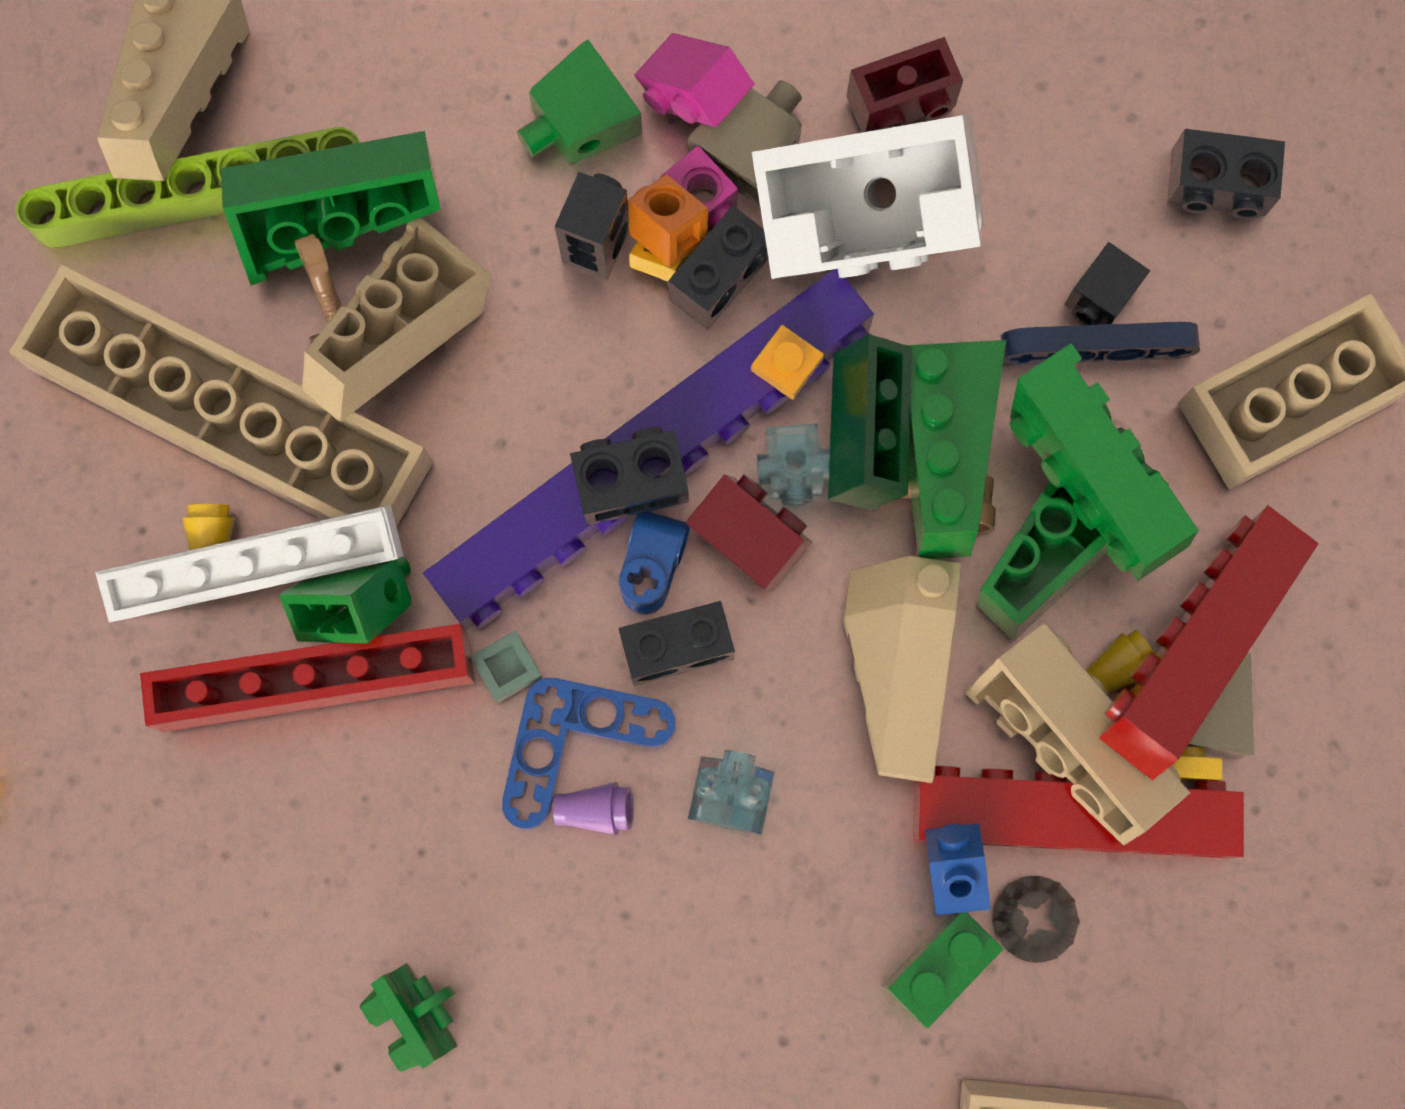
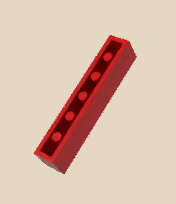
M1269 505L1253 520L1244 515L1225 538L1232 544L1229 550L1221 548L1203 570V573L1209 577L1205 585L1200 581L1197 582L1181 601L1179 607L1186 611L1181 619L1174 616L1155 639V642L1162 646L1158 653L1155 655L1149 652L1130 675V678L1137 682L1132 691L1129 692L1126 688L1123 689L1104 713L1111 721L1099 739L1152 781L1179 760L1319 544Z
M459 623L376 636L368 644L330 643L140 673L145 726L162 732L475 684L473 664L470 657L469 634Z
M935 766L932 783L915 781L913 842H926L925 829L941 828L949 824L968 825L979 823L982 843L986 846L1227 859L1244 857V792L1226 791L1225 781L1194 780L1193 789H1187L1190 792L1187 797L1145 833L1125 845L1119 842L1072 796L1071 787L1074 784L1068 783L1067 777L1060 778L1054 774L1049 775L1047 772L1041 771L1034 772V781L1013 780L1014 771L1008 769H981V778L960 777V767Z

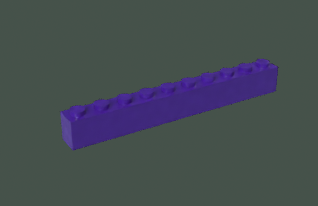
M833 269L604 439H610L611 444L632 440L631 435L634 432L646 428L660 427L663 432L674 430L684 473L689 474L709 458L710 455L707 451L722 439L726 444L733 442L750 427L749 419L761 410L769 414L788 400L789 397L751 371L752 363L781 325L824 354L822 362L806 382V384H809L829 369L831 364L828 360L833 357L834 353L869 334L868 331L870 330L874 313L845 278H839L838 269ZM651 457L642 463L640 471L647 477L658 478L666 474L670 466L662 458ZM571 463L424 571L423 575L466 630L474 624L480 629L502 613L503 609L500 607L502 603L516 593L519 597H524L531 593L545 580L542 573L557 562L561 566L571 563L586 550V546L583 544L585 541L599 531L602 535L611 533L627 517L586 525ZM599 469L590 476L589 484L595 489L605 490L616 483L618 476L610 469Z

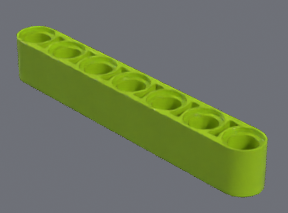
M333 127L179 158L175 160L164 181L113 178L111 172L39 186L27 190L20 196L16 204V215L19 222L42 245L50 248L64 247L222 215L225 213L222 206L221 168L361 142L352 130L344 127ZM205 182L199 192L187 194L192 184ZM155 191L153 198L149 202L138 204L143 194ZM105 201L103 208L99 212L89 214L91 207L95 203ZM55 211L53 218L49 222L40 224L42 217L46 213Z

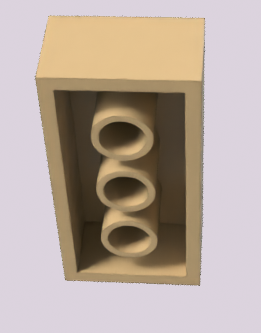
M1370 293L1197 384L1177 404L1230 491L1404 398L1405 346L1374 296Z

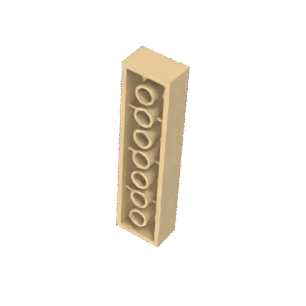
M61 264L8 352L29 370L322 520L391 504L397 527L433 463L425 448L355 412L339 422L302 391V385Z

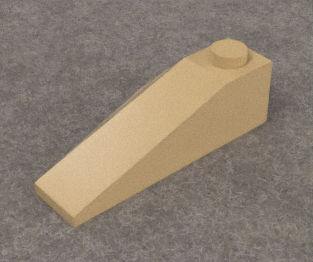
M905 556L850 570L843 621L846 635L849 637L855 661L854 670L862 691L866 709L865 718L878 775L927 783L933 782L957 611L961 563Z

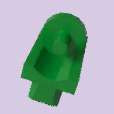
M407 963L371 983L374 990L360 1004V1009L369 1024L374 1025L376 1028L392 1018L402 1037L388 1046V1055L398 1071L402 1072L418 1065L423 1069L457 1047V1044L446 1028L454 1020L443 1004L456 994L451 985L436 993L426 975L417 980Z

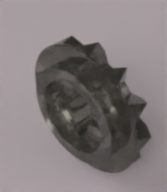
M1026 876L1011 882L999 894L993 909V926L998 940L1013 956L1028 962L1039 963L1058 959L1062 953L1074 944V938L1080 924L1075 899L1061 883L1043 876ZM1049 900L1046 906L1048 910L1045 913V918L1050 922V926L1056 929L1055 932L1037 928L1024 939L1028 931L1026 928L1029 920L1017 906L1020 905L1023 908L1028 907L1037 910L1041 904H1045Z

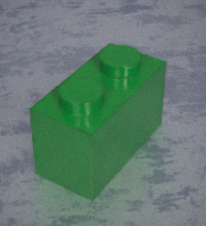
M967 912L953 913L887 979L882 987L920 1025L928 1029L1004 948Z

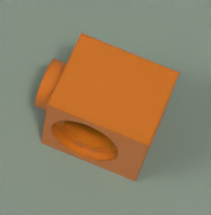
M667 174L651 185L640 188L628 199L629 235L669 268L689 256L707 236L708 207Z

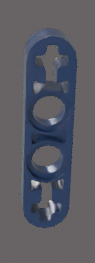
M1192 322L1026 327L1009 330L1001 334V340H1006L1003 363L1009 365H1038L1070 343L1073 344L1082 358L1078 363L1172 360L1190 357L1200 352L1198 325Z

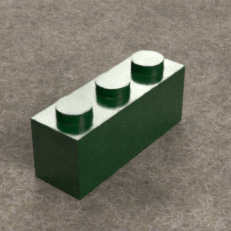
M868 334L833 354L828 500L873 510L908 495L911 346Z

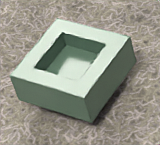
M516 630L470 656L497 704L543 678Z

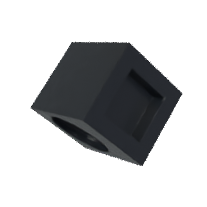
M1108 241L1073 288L1064 305L1071 309L1073 317L1083 325L1112 324L1151 270Z

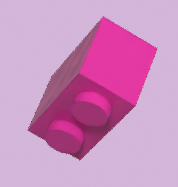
M671 33L634 74L645 90L643 93L644 100L654 111L661 115L669 113L679 116L690 124L699 122L715 128L755 85L730 47L676 33Z

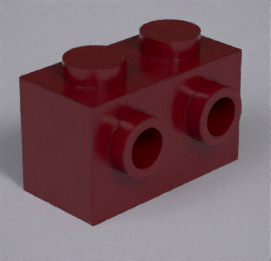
M945 37L851 69L846 96L861 133L907 125V123L924 117L927 121H932L947 115L956 106L964 80Z
M724 474L685 523L762 588L774 590L811 545L812 541L803 534L807 525L787 508L782 507L777 513L766 504L763 499L768 493L747 475L743 474L737 480L733 476Z

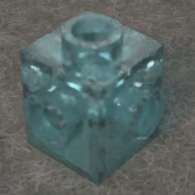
M818 423L766 428L764 437L765 454L756 455L759 485H768L770 500L782 499L783 505L796 506L811 503L813 496L821 495L824 480H829L830 450L829 448L820 449ZM790 465H794V466H797V467H799V468H798V469H794V468H791V467H789V466H790Z
M724 750L723 759L701 756L688 819L724 829L762 835L775 772L754 766L756 756L742 752Z

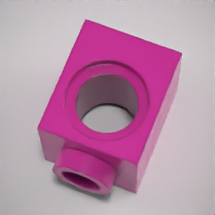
M699 145L660 176L661 178L667 174L690 194L698 189H707L715 195L711 200L701 202L708 207L707 231L714 228L732 205L737 208L738 188Z

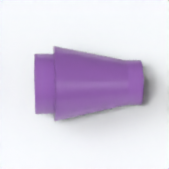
M617 782L571 793L556 794L554 797L553 817L556 826H572L612 835H618L620 830H630L632 828L634 804L630 787H619Z

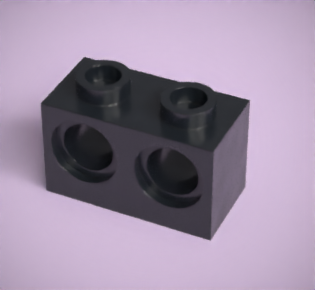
M1184 129L1172 148L1167 204L1180 205L1185 211L1193 213H1204L1210 210L1232 212L1234 217L1240 219H1256L1266 216L1281 198L1285 141ZM1191 168L1203 170L1208 175L1209 181L1196 178ZM1241 174L1253 177L1259 187H1252L1246 184Z
M578 172L554 226L563 263L607 280L609 279L629 232L627 190L623 189L622 185L614 178L600 173H596L592 177Z
M732 205L668 280L669 301L706 330H709L769 259L764 229Z
M660 427L646 428L634 432L631 435L632 440L611 444L610 439L592 440L582 444L580 451L570 453L586 525L689 503V490L674 430L663 432ZM651 457L662 458L670 466L667 473L658 478L645 476L640 471V467L645 460ZM606 468L617 474L616 483L608 489H595L589 484V478L596 470Z
M721 601L618 628L634 686L734 660L735 649Z

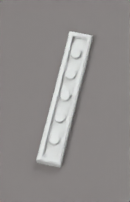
M390 504L108 568L95 573L110 623L399 559L404 555Z

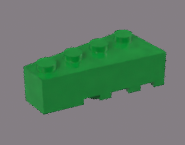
M425 131L221 168L223 210L251 286L267 280V272L285 265L289 270L303 265L294 242L295 240L314 234L315 238L319 239L323 250L333 246L336 251L354 245V239L366 232L376 230L381 234L441 209L435 171Z
M1006 340L908 345L912 347L909 481L918 557L928 559L970 557L979 529Z
M1070 343L1018 378L1009 424L1018 441L1025 447L1032 445L1043 459L1041 466L1050 482L1057 488L1064 486L1074 499L1073 507L1081 522L1090 530L1096 528L1108 543L1106 550L1113 563L1122 572L1129 570L1134 578L1139 581L1188 548L1199 530L1160 472L1154 469L1148 473L1142 466L1145 462V457L1140 448L1141 444L1130 428L1125 430L1121 427L1118 429L1111 421V413L1106 405L1110 401L1109 397L1098 382L1089 387L1074 366L1082 358L1073 344Z
M1146 462L1142 464L1147 473L1153 470ZM1049 482L1044 492L1041 493L1035 502L1030 514L1018 533L1011 540L979 593L977 606L1013 641L1022 635L1107 554L1106 545L1108 543L1096 528L1090 530L1081 522L1073 507L1075 501L1064 486L1057 488L1051 482Z

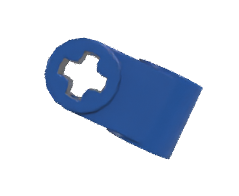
M653 512L637 514L630 534L627 554L619 576V586L624 603L631 611L637 614L648 615L655 613L663 607L676 567L678 568L689 536L690 526L684 521ZM644 577L651 578L653 589H646L643 596L636 595L633 584L641 585Z

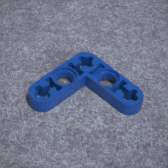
M543 678L536 681L529 688L526 695L503 794L502 810L505 818L512 825L521 829L537 828L548 819L552 809L569 731L645 748H659L666 745L675 733L676 719L672 709L666 703L657 699L563 679ZM549 688L557 689L558 698L565 701L563 709L555 708L552 711L549 723L551 727L561 726L558 736L544 729L529 730L531 720L539 724L542 723L544 709L541 705L536 704L538 696H547ZM597 699H607L616 707L615 720L604 728L592 726L586 717L588 706ZM624 704H635L631 714L632 716L648 718L651 710L660 711V720L668 723L666 731L657 730L654 738L645 737L644 727L629 723V734L618 733L625 720ZM544 739L551 743L554 750L553 758L546 767L532 768L526 763L524 750L530 741ZM519 771H523L534 778L549 777L546 788L537 783L535 785L533 799L541 803V809L539 813L531 812L528 820H520V811L513 807L515 798H524L528 785L526 781L517 782Z

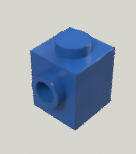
M979 823L968 825L949 824L941 828L925 829L936 915L990 910L985 855Z

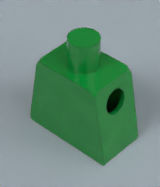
M587 39L531 88L529 96L532 110L537 118L517 130L521 143L532 157L555 143L569 163H576L642 134V118L638 107L589 39Z
M403 556L391 561L305 579L279 594L296 640L298 642L368 644L411 606L412 598L405 582L410 577L411 568L407 559Z

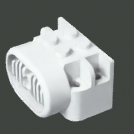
M971 114L752 152L772 279L838 269L839 278L868 274L870 270L878 268L877 262L889 261L890 270L904 269L922 265L921 262L928 261L929 254L982 246L980 237L983 222L980 198L982 189ZM880 178L890 180L896 189V199L891 206L881 205L875 199L874 186Z

